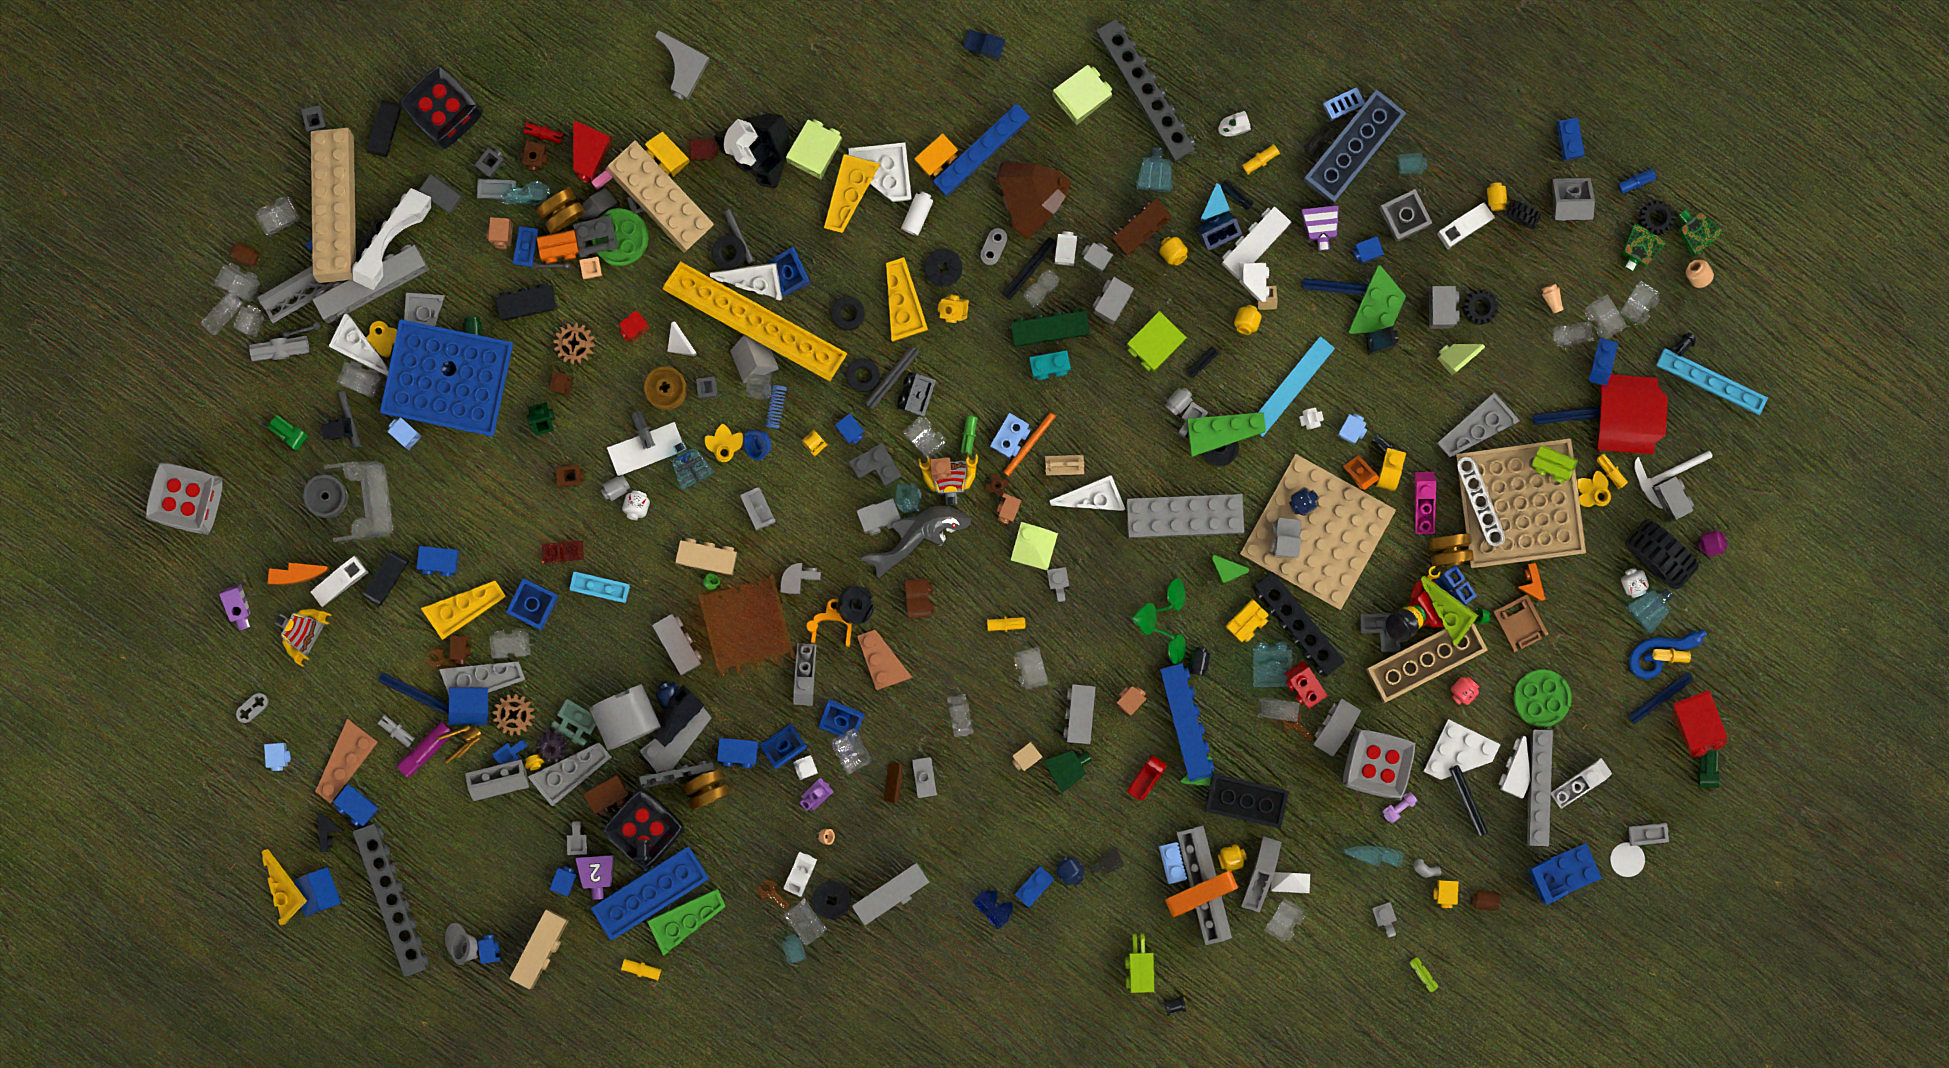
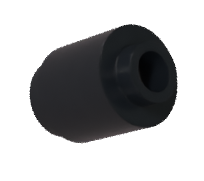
M1196 647V651L1192 650L1189 664L1190 674L1205 676L1206 671H1208L1211 653H1207L1206 648Z

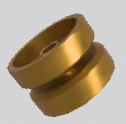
M571 188L555 194L536 209L541 219H548L545 226L551 234L572 224L586 212L580 202L573 203L576 196Z
M659 367L647 375L644 382V392L648 401L655 408L673 410L684 402L687 396V384L678 370L671 367ZM669 386V389H667L668 392L665 393L662 390L663 387Z
M1459 534L1428 540L1431 551L1442 550V553L1434 554L1431 557L1432 567H1449L1474 561L1472 550H1460L1461 547L1469 546L1472 543L1470 534Z
M720 769L703 773L681 785L686 795L698 792V795L690 798L688 801L692 810L731 794L727 784L714 786V784L722 781L724 778Z

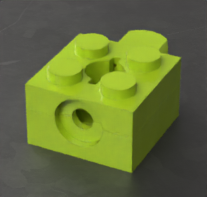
M1144 933L1140 934V953H1137V934H1133V953H1129V957H1125V969H1129V976H1126V988L1130 989L1131 993L1154 992L1153 953L1145 952Z

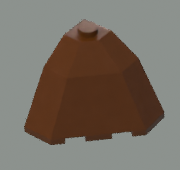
M1003 162L996 176L998 186L1001 185L1004 193L1002 198L1006 210L1010 211L1013 220L1011 221L1012 228L1026 240L1054 215L1067 196L1072 182L1059 171L1037 163Z

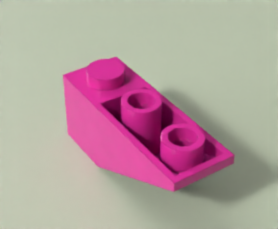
M1415 472V534H1435L1434 472Z

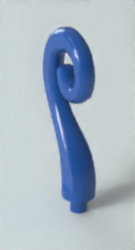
M1702 629L1699 632L1694 630L1682 638L1656 637L1646 639L1632 650L1629 656L1630 670L1640 679L1648 680L1655 678L1660 674L1663 662L1654 660L1653 652L1648 653L1644 656V660L1646 662L1653 661L1655 666L1650 671L1643 670L1639 665V658L1645 651L1651 648H1673L1680 651L1693 649L1703 643L1702 638L1707 636V633Z

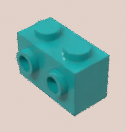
M1067 350L1029 358L1032 377L1037 378V380L1048 379L1049 375L1056 374V377L1068 375L1067 372L1071 371Z

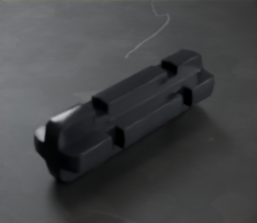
M1226 179L1221 184V188L1225 192L1228 191V194L1239 204L1242 203V206L1249 210L1254 201L1249 197L1247 198L1246 194Z
M1210 347L1206 354L1204 353L1193 363V366L1186 370V373L1191 378H1194L1198 371H1201L1211 362L1212 358L1214 359L1218 355V351L1214 347Z

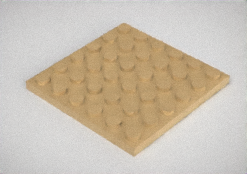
M1571 439L1456 454L1457 464L1464 457L1471 458L1476 462L1505 534V541L1500 546H1493L1487 542L1459 473L1466 533L1470 534L1472 542L1468 549L1472 550L1474 555V561H1470L1471 568L1586 553L1576 470L1574 469L1570 481L1564 480L1562 484L1553 480V475L1546 473L1545 476L1534 472L1536 468L1532 467L1541 445L1574 459ZM1470 461L1464 462L1463 470L1466 472L1471 470L1472 463ZM1472 479L1469 484L1470 488H1478L1479 481ZM1479 497L1477 505L1479 507L1485 506V497ZM1491 514L1486 515L1484 523L1486 525L1492 524L1493 516ZM1494 532L1491 535V540L1494 543L1499 542L1501 536L1498 532Z
M1295 454L1240 555L1341 610L1396 509ZM1303 487L1308 488L1310 491L1314 490L1319 497L1317 508L1305 516L1296 515L1289 504L1291 495ZM1278 518L1301 520L1299 558L1296 560L1273 557L1274 553L1270 552L1271 541L1275 540L1276 533H1272L1273 522H1277Z

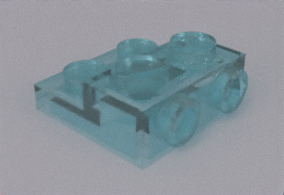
M530 181V184H525L522 188H511V190L501 195V203L539 205L549 197L550 188L547 185H541L540 181Z
M1260 642L1257 643V646H1252L1253 687H1288L1285 683L1288 679L1284 673L1292 669L1291 645H1287L1286 642H1277L1276 646H1268V643Z

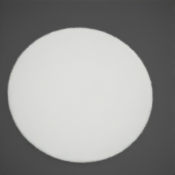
M1625 842L1614 848L1611 853L1610 862L1617 874L1624 877H1632L1643 869L1645 856L1639 846H1630V842Z

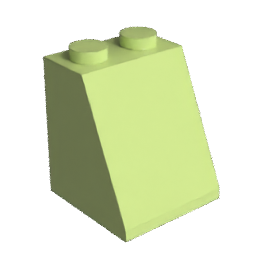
M1089 65L1055 88L1052 97L1076 126L1112 97L1110 85L1106 81L1103 83L1099 78L1100 74L1096 68H1090Z
M813 119V121L807 120L786 159L787 163L822 180L842 141V137L839 136L840 132L833 128L827 130L823 127L824 124Z

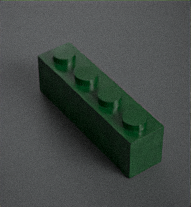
M1082 308L1070 310L1071 313L1063 314V311L1052 313L1050 317L1036 315L1033 316L1032 320H1025V318L1014 319V322L1011 323L1014 347L1089 336L1090 329L1087 311H1082Z

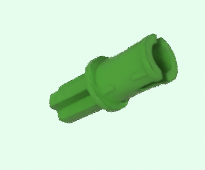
M966 416L964 432L961 434L963 435L962 454L969 453L970 455L972 453L974 437L977 436L975 434L977 417Z

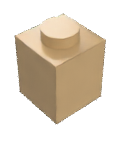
M1030 742L1012 756L1014 758L1012 763L1018 771L1021 768L1025 771L1040 760L1042 756Z

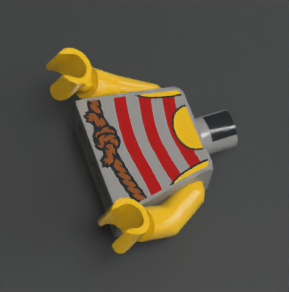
M968 453L966 461L950 462L952 479L932 480L930 458L927 456L928 461L926 463H921L919 458L918 461L922 468L924 481L931 491L937 492V495H945L946 505H957V494L964 493V490L970 488L975 479L978 455L976 454V459L971 460Z
M305 609L298 611V613L293 612L290 619L282 614L277 618L275 624L284 629L281 633L282 643L287 653L301 667L304 666L301 663L304 658L309 660L307 656L325 624H329L325 621L326 616H332L330 613L315 609Z

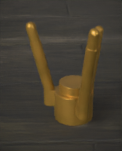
M467 724L461 729L437 737V740H442L465 732L462 736L466 743L445 760L446 764L456 756L460 758L476 742L483 738L475 725L470 727Z

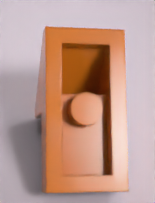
M1359 455L1343 466L1359 489L1365 490L1379 480L1378 475Z
M1536 563L1528 564L1524 573L1526 580H1530L1531 584L1517 587V589L1539 602L1544 601L1545 596Z

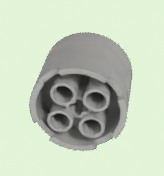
M642 684L613 695L589 708L608 751L632 742L661 727Z

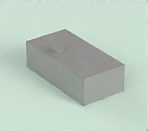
M916 863L852 907L863 924L866 925L899 902L903 905L911 900L912 897L910 895L928 884L929 880Z

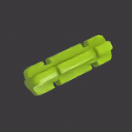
M1418 957L1412 959L1409 963L1416 970L1415 972L1421 981L1427 985L1426 988L1429 992L1435 991L1438 985L1435 980H1432V976L1425 966L1421 965L1420 959Z

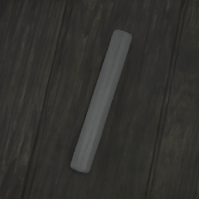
M911 346L865 401V405L868 408L873 409L919 354L915 347Z

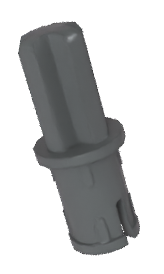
M642 411L634 412L632 419L643 449L655 446L649 431L651 428L647 426Z

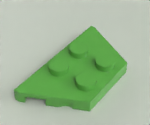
M1378 264L1348 330L1351 334L1375 332L1393 326L1406 298V295Z

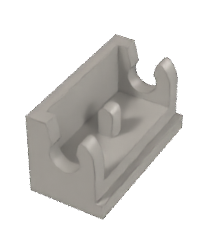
M760 487L740 495L756 531L776 522Z

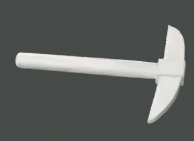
M1707 451L1653 478H1647L1640 459L1637 457L1634 462V470L1639 485L1647 498L1654 505L1663 509L1652 487L1712 458V453Z

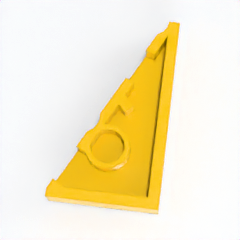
M266 849L261 852L263 855L262 860L264 866L268 867L270 878L267 879L274 898V906H278L281 918L278 919L279 924L284 925L307 900L271 852Z

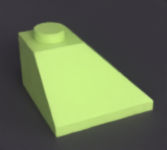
M1453 344L1451 347L1446 345L1439 351L1441 355L1437 359L1451 375H1454L1482 351L1485 346L1483 344Z
M1021 522L1011 561L1048 570L1058 533Z

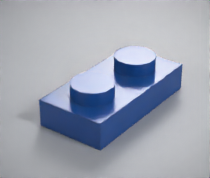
M519 226L513 259L514 265L533 267L539 233L538 229Z
M1040 866L1016 892L1015 896L1026 906L1030 907L1052 883L1054 878Z

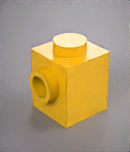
M1437 880V888L1433 890V899L1436 900L1437 904H1441V908H1452L1453 905L1458 904V881Z

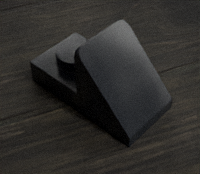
M321 813L318 814L320 852H331L330 848H333V837L329 835V832H343L344 830L327 815Z

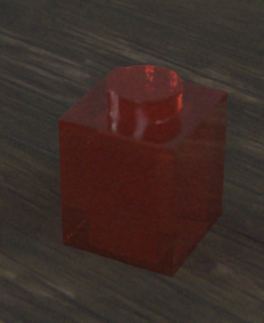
M691 139L692 161H715V156H718V144H714V139Z

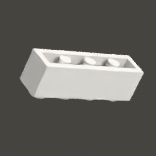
M1275 206L1272 210L1268 208L1261 215L1263 219L1259 224L1255 222L1248 229L1250 233L1246 237L1241 236L1235 243L1237 247L1233 251L1229 249L1222 257L1224 259L1222 265L1238 280L1240 279V263H1254L1291 224V221Z

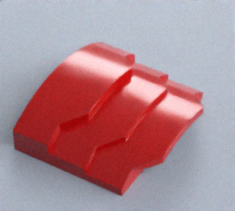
M1611 374L1607 386L1599 385L1601 403L1596 451L1654 454L1655 444L1666 435L1668 396L1658 387V378Z

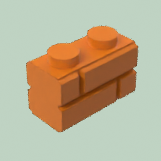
M575 230L537 237L540 258L542 262L546 261V264L555 263L558 258L563 257L565 260L575 259L576 255L579 254Z

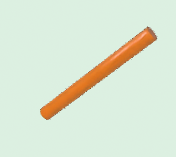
M1050 412L1005 468L1004 474L1008 477L1055 419L1056 416Z

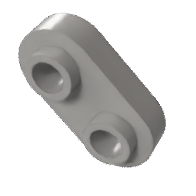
M996 228L989 233L980 255L984 264L991 266L998 262L1007 242V234L1004 230ZM997 234L1000 235L1001 240L996 241L994 239V236ZM992 252L994 256L993 258H988L986 254Z

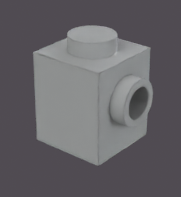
M1093 242L1091 246L1087 245L1082 253L1084 255L1083 261L1101 273L1111 260L1113 254L1107 251L1108 248L1099 242L1098 244Z

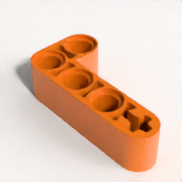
M1230 870L1165 899V902L1173 918L1238 889V885Z

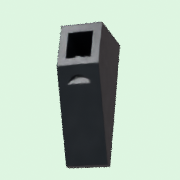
M1393 326L1365 335L1368 355L1391 351L1399 341L1397 330L1393 331Z
M684 685L669 699L660 724L661 727L658 729L655 737L664 747L671 743L674 737L705 706Z

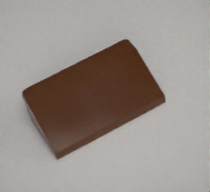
M890 763L888 765L884 801L897 803L899 801L903 765Z

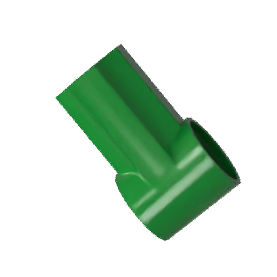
M279 415L273 418L268 426L270 431L284 439V442L296 451H298L308 437L306 433L296 426H292Z

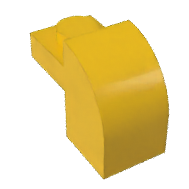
M1387 448L1376 487L1390 491L1396 490L1406 456L1405 452Z

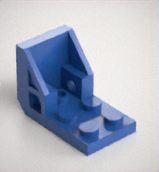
M1587 843L1527 868L1540 901L1544 905H1548L1566 896L1569 892L1602 879Z

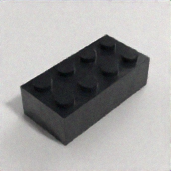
M1217 774L1212 775L1204 812L1281 829L1289 795L1288 790Z

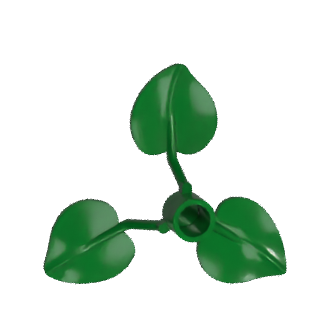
M1179 577L1173 579L1167 588V600L1170 603L1168 606L1156 609L1153 603H1147L1135 612L1132 617L1135 626L1139 627L1144 635H1150L1153 631H1156L1171 638V641L1168 643V654L1173 665L1181 664L1186 653L1185 639L1181 634L1174 636L1155 627V624L1157 622V612L1169 610L1172 607L1175 611H1179L1183 607L1186 593L1184 584Z

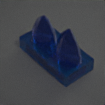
M989 890L984 893L982 892L972 902L997 929H1000L1009 920L1013 903L1007 902L996 907L997 891Z

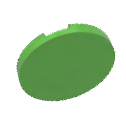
M625 208L608 210L600 218L611 215L618 249H608L597 253L605 262L611 265L623 266L632 264L644 254L649 239L647 226L643 219L632 210ZM608 236L592 240L593 245L609 242Z
M1539 669L1527 673L1519 680L1514 690L1513 701L1518 715L1525 722L1537 727H1548L1557 724L1566 716L1571 706L1572 695L1568 683L1559 674L1551 670Z

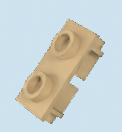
M1084 455L1045 456L1046 475L1084 474Z

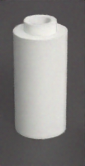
M925 192L916 193L901 229L915 236L919 235L933 203V200L930 199L931 195Z

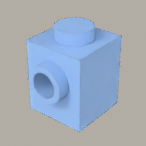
M1355 413L1353 416L1349 414L1337 436L1354 445L1358 438L1362 439L1367 431L1364 428L1366 425L1363 422L1364 418Z
M286 743L264 744L266 768H271V771H282L283 767L288 766L291 757L290 751H287Z

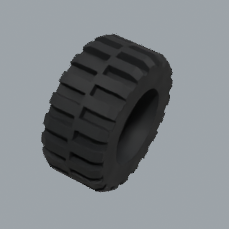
M1643 520L1626 539V547L1632 555L1655 577L1675 590L1682 588L1698 570L1699 563L1689 550L1658 523L1653 522V520Z

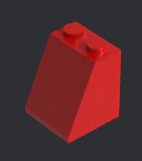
M574 121L573 170L578 180L588 184L589 181L592 182L597 177L613 141L609 135Z
M1710 690L1673 703V719L1691 757L1703 756L1707 751L1721 749L1727 744V735Z

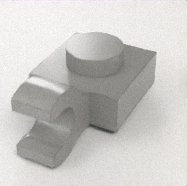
M1192 402L1181 418L1186 422L1178 433L1185 437L1188 433L1187 419L1203 418L1208 412Z
M1066 567L1047 570L1050 590L1056 589L1058 602L1065 601L1064 588L1069 587Z
M573 821L572 835H567V855L587 854V834L581 835V821Z
M1391 902L1372 908L1378 927L1384 925L1388 938L1395 936L1396 933L1391 922L1397 919Z

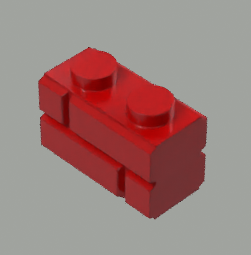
M634 311L628 316L629 319L625 318L619 323L621 327L619 332L626 341L631 340L635 342L641 337V334L644 335L650 330L649 325L638 311Z

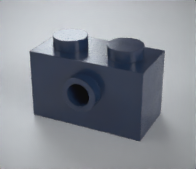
M1230 212L1214 216L1208 222L1195 228L1201 244L1208 251L1242 235L1236 217Z

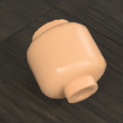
M1694 260L1686 268V276L1694 287H1705L1714 278L1713 270L1705 260Z

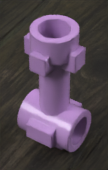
M1411 792L1403 795L1404 800L1394 808L1390 805L1382 811L1388 822L1390 821L1393 824L1401 817L1399 815L1401 811L1409 805L1411 807L1416 805L1415 803L1418 800Z

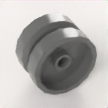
M320 475L307 483L303 499L305 506L310 512L321 518L330 519L344 512L348 505L349 494L347 488L340 480L330 475ZM323 495H329L328 499H323Z

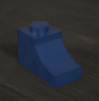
M969 29L963 49L999 61L1005 46V39Z

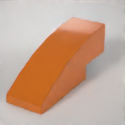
M289 563L288 570L269 569L267 584L290 585L306 582L329 572L330 567Z

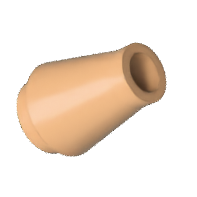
M1556 284L1542 288V296L1551 308L1552 313L1562 311L1560 288H1557Z

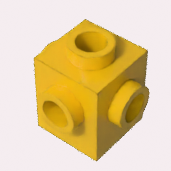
M949 294L948 297L941 299L938 304L940 318L946 319V322L957 323V320L963 321L967 319L969 300L960 299L959 295Z

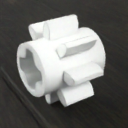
M1316 408L1302 411L1303 416L1299 417L1301 426L1306 425L1307 430L1321 426L1320 421L1324 420L1322 411L1317 412Z

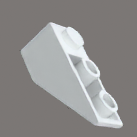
M1485 202L1440 230L1437 235L1448 250L1495 217Z
M1063 231L1062 234H1058L1054 264L1074 265L1077 236H1073V232Z
M353 556L314 588L311 593L321 607H324L369 572L360 560Z
M1521 736L1520 739L1517 738L1513 746L1515 753L1513 757H1509L1506 763V767H1508L1506 775L1502 774L1499 785H1501L1500 790L1516 797L1524 798L1530 783L1526 737Z
M1600 758L1552 791L1551 796L1562 809L1605 781L1612 773L1602 758Z

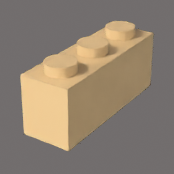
M685 538V541L680 540L676 564L733 576L738 554L734 552V548L723 546L722 549L715 548V544L704 542V545L696 544L697 540Z

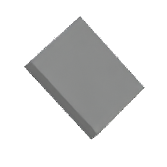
M746 335L730 350L743 383L779 369L771 349Z

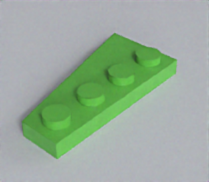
M1264 412L1187 419L1191 458L1266 432Z

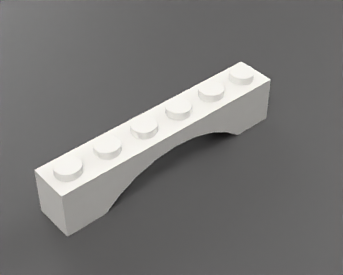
M410 188L407 194H403L398 207H394L388 221L383 222L379 234L374 235L369 248H365L359 262L354 263L352 267L354 282L369 289H375L383 277L382 258L386 247L395 235L403 229L423 221L431 209L430 196Z

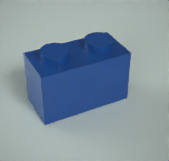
M1578 118L1559 121L1556 126L1563 161L1581 159L1585 154Z
M1599 338L1588 381L1607 386L1618 342Z
M419 546L417 569L421 570V574L433 575L434 571L441 572L440 576L452 577V573L457 574L459 551Z
M719 738L717 761L721 762V766L733 767V763H741L740 767L752 768V765L757 764L758 741Z
M347 784L333 802L337 805L335 809L343 815L347 813L352 817L350 821L357 827L360 825L365 827L380 809L350 784Z

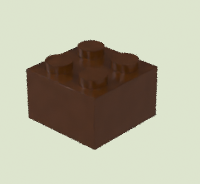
M620 775L614 776L583 794L595 815L600 814V816L612 811L610 807L615 804L617 806L625 804L628 801V797L631 796Z

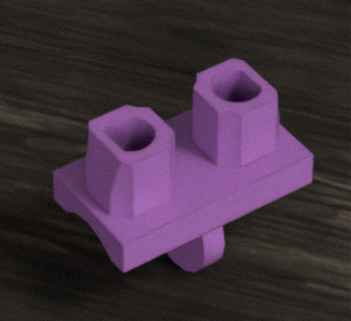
M820 778L801 796L803 800L800 804L806 811L810 808L815 810L833 793V790L830 789L828 783L823 782V779Z

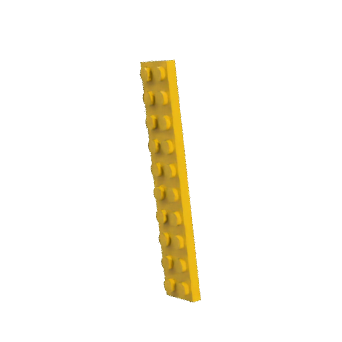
M681 261L664 284L663 290L828 381L832 380L847 356V353Z

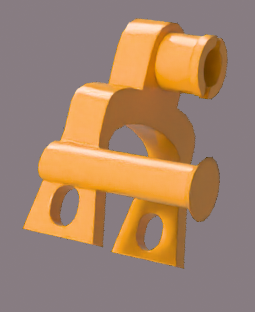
M831 599L827 603L826 613L815 615L814 621L811 620L807 623L806 627L812 634L811 644L816 642L818 623L829 620L847 625L846 647L850 648L852 624L845 622L836 609L831 608L832 604L838 603L837 599Z

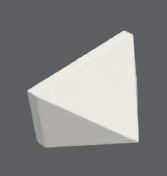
M672 322L667 352L696 356L697 353L676 322Z
M1274 873L1271 881V891L1309 893L1310 874Z

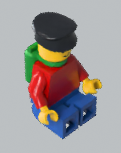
M1456 565L1441 576L1440 572L1435 576L1431 574L1436 568L1435 566L1429 569V575L1426 577L1430 580L1435 579L1433 581L1435 584L1462 604H1467L1477 596L1468 582L1454 589V587L1465 580V577ZM1452 572L1457 575L1458 581L1452 577ZM1421 580L1413 586L1410 596L1412 600L1394 614H1390L1386 620L1387 633L1398 642L1408 641L1417 633L1419 628L1428 624L1431 627H1444L1443 620L1438 616ZM1463 588L1468 591L1469 597L1463 593Z

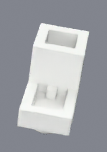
M737 119L728 129L724 138L725 152L733 155L737 162L750 166L754 164L756 159L749 146L758 137L751 123Z
M799 852L784 890L801 897L817 859Z

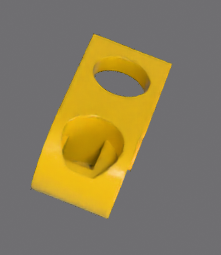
M812 430L802 439V444L814 457L827 446L815 430Z

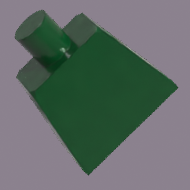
M1072 750L1043 762L1061 793H1063L1086 774L1083 766L1092 762V759L1087 751L1076 756Z

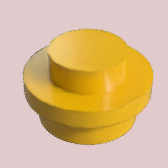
M540 755L530 756L525 759V768H530L531 771L539 769L544 761L540 758Z

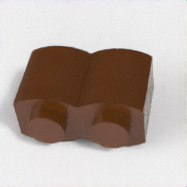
M928 578L904 580L908 619L931 617V613L934 612V601H930L929 594L933 593L932 582H928Z

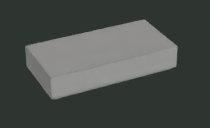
M478 179L477 199L516 200L517 181Z

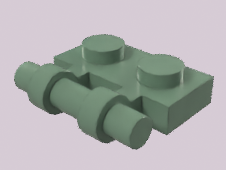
M566 699L557 716L563 718L562 723L560 724L554 720L551 728L557 730L556 733L559 735L563 734L572 739L571 742L578 743L584 747L587 739L583 738L582 734L586 732L591 735L596 727V723L589 711ZM568 723L578 727L576 733L567 728Z

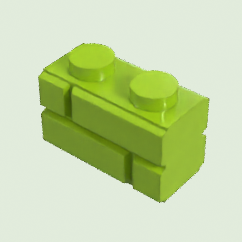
M1541 445L1532 467L1536 468L1534 472L1544 476L1546 473L1553 475V480L1563 484L1564 480L1570 481L1578 461Z

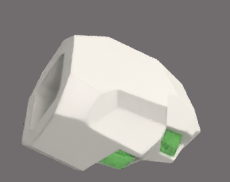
M1243 111L1224 118L1220 122L1219 133L1224 136H1236L1250 131V123L1246 112Z

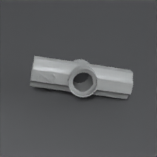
M307 336L290 339L277 338L270 340V342L249 345L252 362L266 359L279 360L289 358L291 355L310 353Z

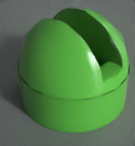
M712 573L707 574L703 580V586L707 590H714L720 583L719 578Z

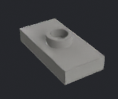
M931 757L912 760L918 798L936 796Z
M1667 823L1628 827L1630 846L1669 842Z

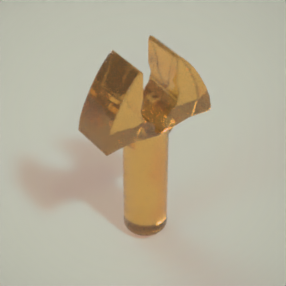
M444 650L429 652L436 654L440 661L433 662L430 659H426L435 670L440 665L448 668L463 667L461 664H454L453 661L444 658Z
M1287 712L1294 718L1295 724L1288 723L1282 717L1286 731H1289L1290 728L1295 729L1308 742L1312 741L1314 736L1299 722V718L1302 715L1295 712Z
M763 880L769 885L771 892H765L758 886L761 898L764 900L765 897H771L784 910L788 909L790 904L775 891L777 883Z

